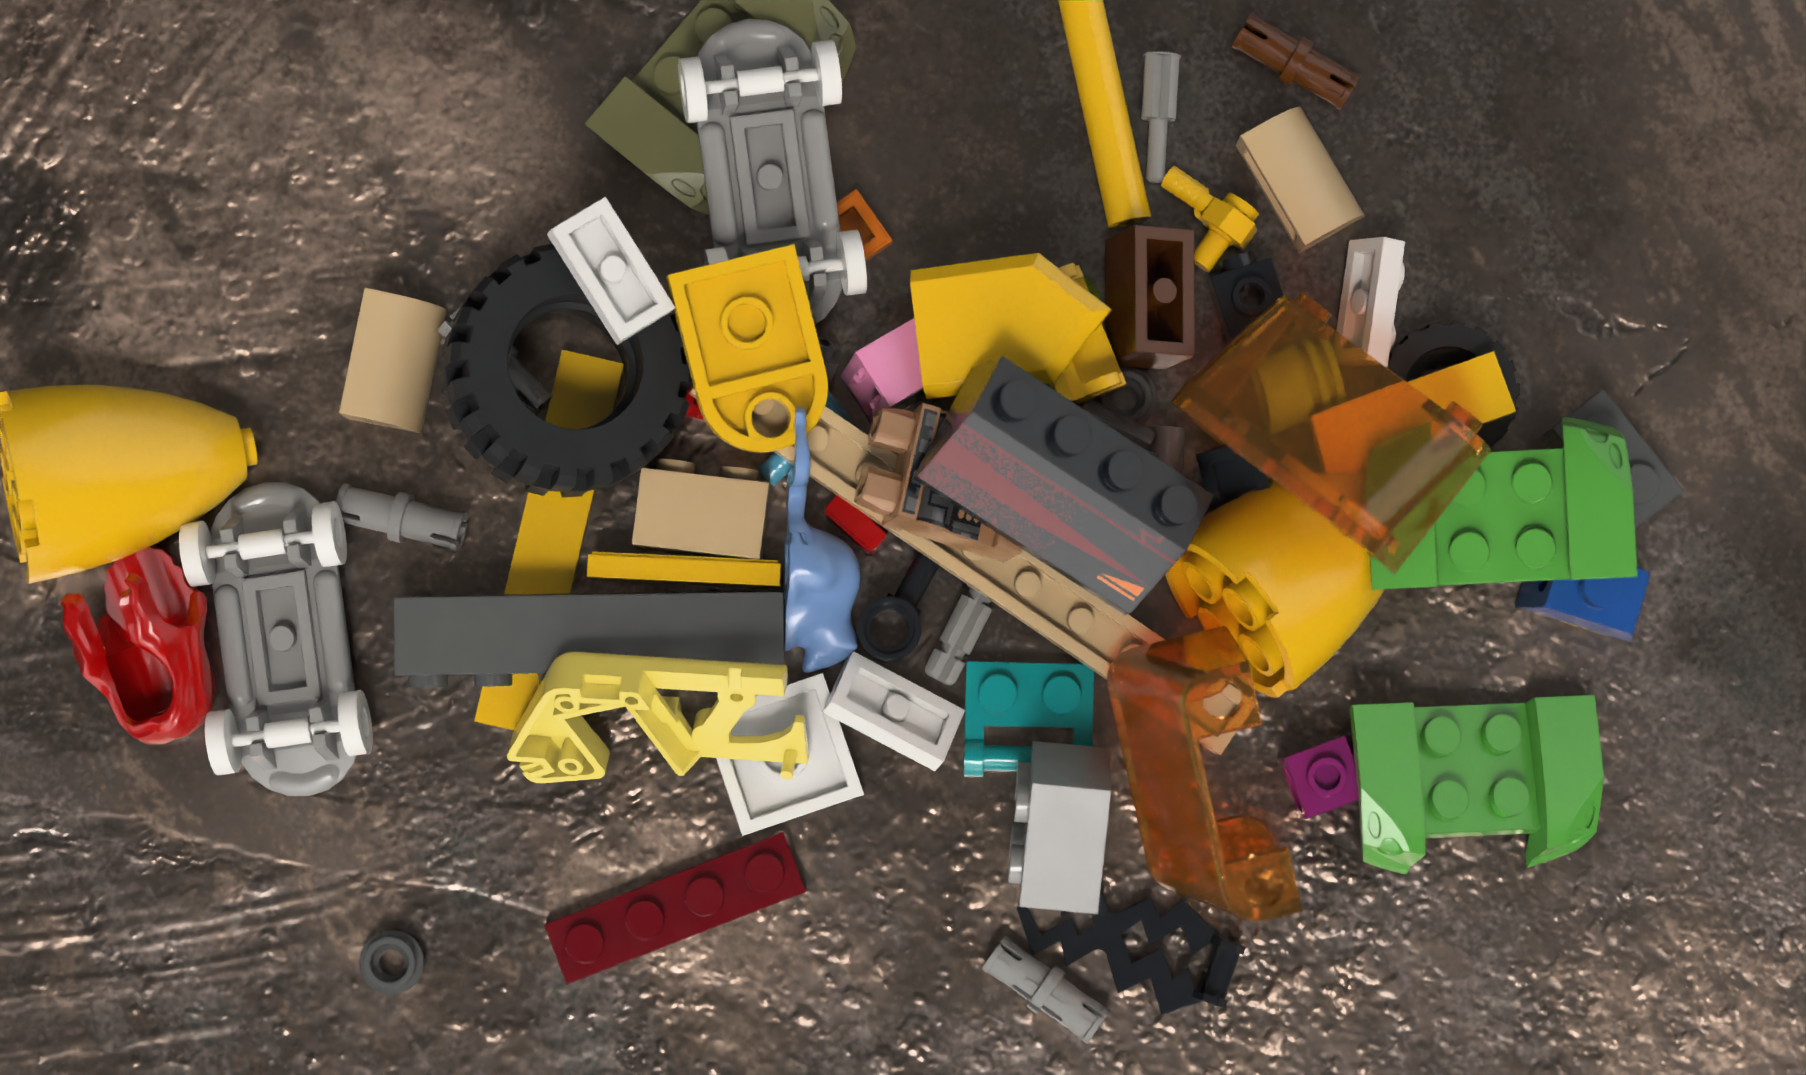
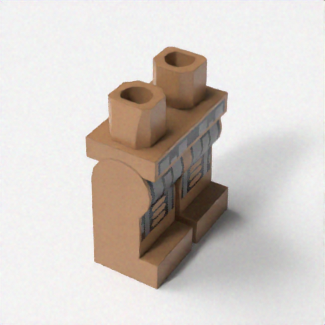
M922 403L913 411L881 408L875 412L868 436V445L898 453L894 472H889L871 466L865 467L858 480L854 503L884 515L881 526L899 531L903 529L914 535L997 561L1005 562L1022 553V548L913 479L948 411Z

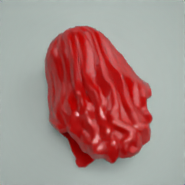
M154 544L125 558L114 561L113 565L105 570L106 580L103 588L106 595L107 614L99 619L98 626H96L90 608L81 594L66 593L62 597L60 604L64 608V632L72 643L73 654L82 676L108 699L119 724L130 735L145 744H166L175 739L190 735L205 723L207 713L213 711L216 691L214 675L210 668L204 644L207 597L202 592H199L196 587L189 585L182 565H178L177 557Z

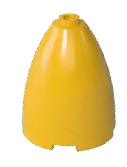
M88 384L40 386L0 392V439L2 445L0 446V460L3 472L2 482L20 563H27V569L25 570L27 584L84 572L120 560L157 544L180 531L181 525L195 522L219 505L247 480V466L257 465L256 446L250 427L240 429L236 417L185 398L130 387Z
M1370 464L1360 468H1331L1329 465L1315 467L1278 478L1268 489L1258 491L1254 489L1238 496L1239 498L1225 503L1203 517L1186 552L1165 574L1173 596L1185 617L1193 618L1195 615H1198L1199 621L1207 634L1218 645L1223 647L1218 652L1217 658L1239 679L1264 695L1279 698L1286 691L1297 689L1321 668L1354 634L1385 590H1372L1368 522Z

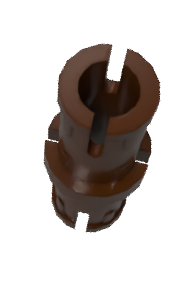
M1253 12L1249 15L1244 27H1242L1231 46L1236 51L1237 49L1281 74L1278 81L1287 86L1293 81L1336 106L1335 108L1341 111L1361 77L1360 74L1351 72L1312 49L1314 42L1303 36L1301 41H1298L1260 19Z

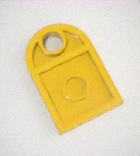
M792 244L667 275L666 279L672 303L675 306L674 311L697 403L710 429L726 443L744 451L758 453L777 451L795 444V407H802L805 409V431L807 435L815 427L824 411L828 395V378L795 245ZM763 400H774L780 403L787 412V427L778 437H764L753 427L752 412L755 406Z

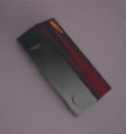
M1003 356L970 370L913 477L914 480L1124 615L1130 614L1186 552L1214 497L1213 494Z

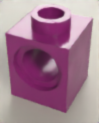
M1345 736L1330 739L1278 759L1300 819H1308L1358 800L1355 761Z

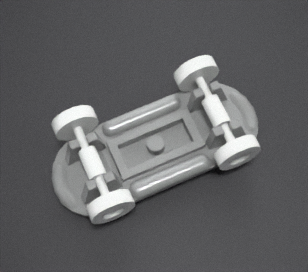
M745 19L724 26L709 37L696 57L678 59L679 86L685 120L687 123L697 122L713 248L704 249V266L794 244L814 324H817L828 315L837 303L842 288L846 296L864 294L867 291L866 263L860 233L858 230L840 232L824 106L841 104L842 81L837 49L833 40L812 42V49L810 51L804 40L786 26L769 20Z
M264 482L245 488L229 499L217 514L211 531H209L204 521L183 524L179 531L180 557L187 582L191 587L212 584L229 709L207 713L205 718L206 749L212 770L217 776L238 773L242 763L251 777L269 790L286 796H310L327 791L343 780L355 764L357 755L371 753L373 745L372 722L367 699L362 690H355L338 565H344L347 558L346 533L340 508L335 501L320 503L318 499L303 488L285 482Z

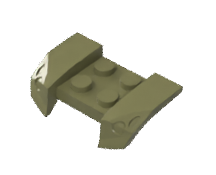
M701 0L631 81L625 76L584 124L690 208L709 215L697 122L687 123L685 120L679 86L678 59L696 57L709 37L728 24L745 19L769 20L786 26L804 40L810 51L812 49V42L833 40L838 53L841 81L843 83L856 50V43L850 23L829 0Z

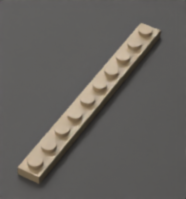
M693 387L688 394L696 398ZM763 400L755 406L752 412V424L760 435L768 438L778 437L787 427V412L780 403L774 400ZM825 406L819 421L806 435L811 460L810 477L882 525L884 515L854 503V497L859 477L865 467L871 466L894 472L897 455L889 450L868 445L867 434ZM795 444L773 451L794 466ZM884 527L1216 755H1222L1256 703L1253 699L1129 614L1124 615L1023 549L1022 553L1005 562H1001L914 535L903 529L899 531Z

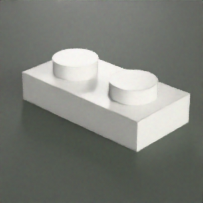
M606 197L548 232L547 236L616 345L675 309L674 304Z
M1388 237L1349 240L1333 351L1339 367L1349 369L1388 367L1389 353L1392 351L1396 339L1394 318L1398 291L1402 286L1405 275L1403 264L1405 241Z
M854 651L844 661L823 709V713L933 771H936L944 762L965 712L964 709Z

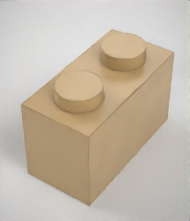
M657 459L656 469L641 468L632 545L635 548L706 557L763 559L771 486L767 482L758 481V470L721 466L720 477L694 474L695 463L673 459Z

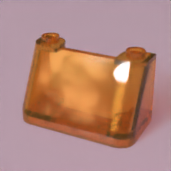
M1300 292L1295 300L1282 294L1187 380L1171 403L1199 429L1219 444L1223 443L1237 456H1241L1329 522L1345 537L1350 538L1361 548L1367 550V554L1395 575L1491 451L1489 446L1477 435L1483 424L1453 401L1444 410L1326 324L1332 315L1305 293Z

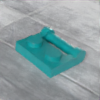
M966 661L964 777H983V771H1017L1018 761H1031L1032 746L984 745V726L1073 728L1072 745L1093 746L1094 671L1084 664Z

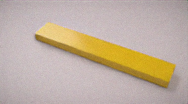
M562 350L552 389L554 396L550 398L545 422L566 429H582L593 426L607 418L616 407L624 373V364ZM596 489L587 491L579 497L564 498L557 491H548L544 496L528 492L504 594L572 593ZM538 673L512 674L513 685L482 686L474 721L515 730L539 687Z

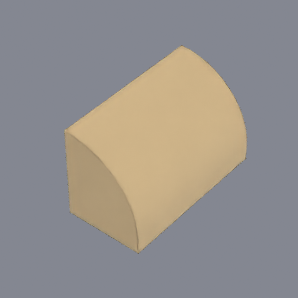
M1300 106L1287 110L1240 135L1236 147L1299 254L1365 216Z
M364 288L339 413L350 420L422 433L442 338L438 329L445 321L447 310L422 300Z

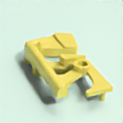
M574 651L565 652L556 657L512 734L507 759L520 762L519 767L523 770L522 774L534 783L602 778L606 772L610 752L582 715L620 707L628 709L679 776H684L700 757L783 762L780 776L784 779H791L795 763L808 764L809 750L804 715H795L793 724L781 732L764 736H731L732 728L744 711L755 704L757 695L785 696L788 677L787 665ZM656 688L718 692V699L712 708H704L697 712L692 729L682 715L680 698L661 696Z

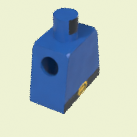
M1637 568V577L1549 580L1545 588V580L1523 581L1514 608L1632 643L1650 582V572Z

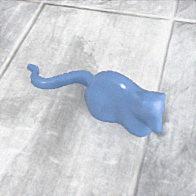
M795 407L794 467L789 469L787 480V534L783 558L784 651H789L794 647L804 648L805 655L802 669L803 672L809 673L833 666L847 659L853 651H856L857 635L851 620V609L859 591L861 573L859 561L853 549L846 542L833 534L809 526L804 519L811 460L805 431V409Z

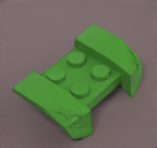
M1562 416L1564 448L1433 455L1432 424L1407 430L1380 440L1371 452L1368 484L1372 590L1461 584L1637 577L1633 488L1625 438L1613 426Z
M1595 695L1534 697L1526 703L1414 707V702L1350 706L1363 862L1389 871L1407 874L1410 867L1425 856L1426 838L1530 833L1525 853L1526 868L1578 850L1597 832L1604 773Z

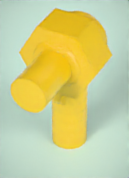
M1173 166L1163 178L1161 187L1193 207L1195 217L1209 229L1194 250L1195 265L1210 273L1228 246H1234L1241 251L1246 248L1257 232L1254 221L1259 216V213L1255 208L1230 192L1227 193L1223 200L1210 195L1209 188L1176 166Z

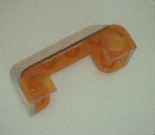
M1227 626L1134 647L1120 653L1111 662L1109 667L1107 687L1147 866L1152 878L1164 888L1251 922L1267 921L1303 912L1288 846L1276 849L1268 827L1255 817L1234 815L1217 820L1214 819L1197 740L1262 724L1249 661ZM1230 683L1235 684L1239 688L1241 700L1238 708L1233 713L1217 717L1205 710L1203 699L1222 692Z

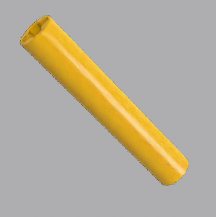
M1058 0L1108 227H1123L1146 221L1151 218V213L1103 0Z

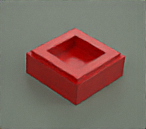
M837 495L824 508L826 518L868 555L870 553L874 555L888 539V534L870 518Z

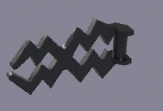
M1100 889L1098 914H1091L1095 926L1078 935L1072 918L1041 934L1029 909L1019 907V905L1017 907L1032 955L1061 942L1067 967L1094 950L1100 949L1107 955L1118 993L1151 977L1161 1015L1202 1001L1226 1008L1228 1000H1225L1239 956L1244 954L1246 948L1221 939L1185 899L1180 901L1162 917H1160L1151 897L1114 914L1109 911L1103 892ZM1061 911V916L1069 913V911ZM1141 920L1149 944L1156 942L1183 926L1191 955H1194L1208 944L1216 945L1201 991L1194 989L1189 967L1172 979L1163 947L1131 963L1121 934Z

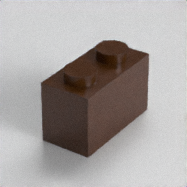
M1134 225L1105 240V304L1112 309L1105 318V333L1119 366L1164 370L1195 356L1194 230Z

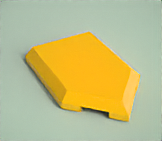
M1040 253L911 270L910 287L922 386L926 399L957 396L972 368L1000 356L1005 357L1044 384L1056 383L1070 365L1076 353L1093 331L1097 330L1112 309Z

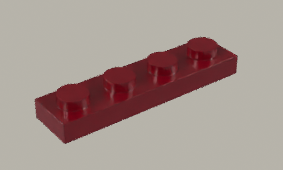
M782 832L545 924L544 927L566 985L805 893L807 890L785 833Z

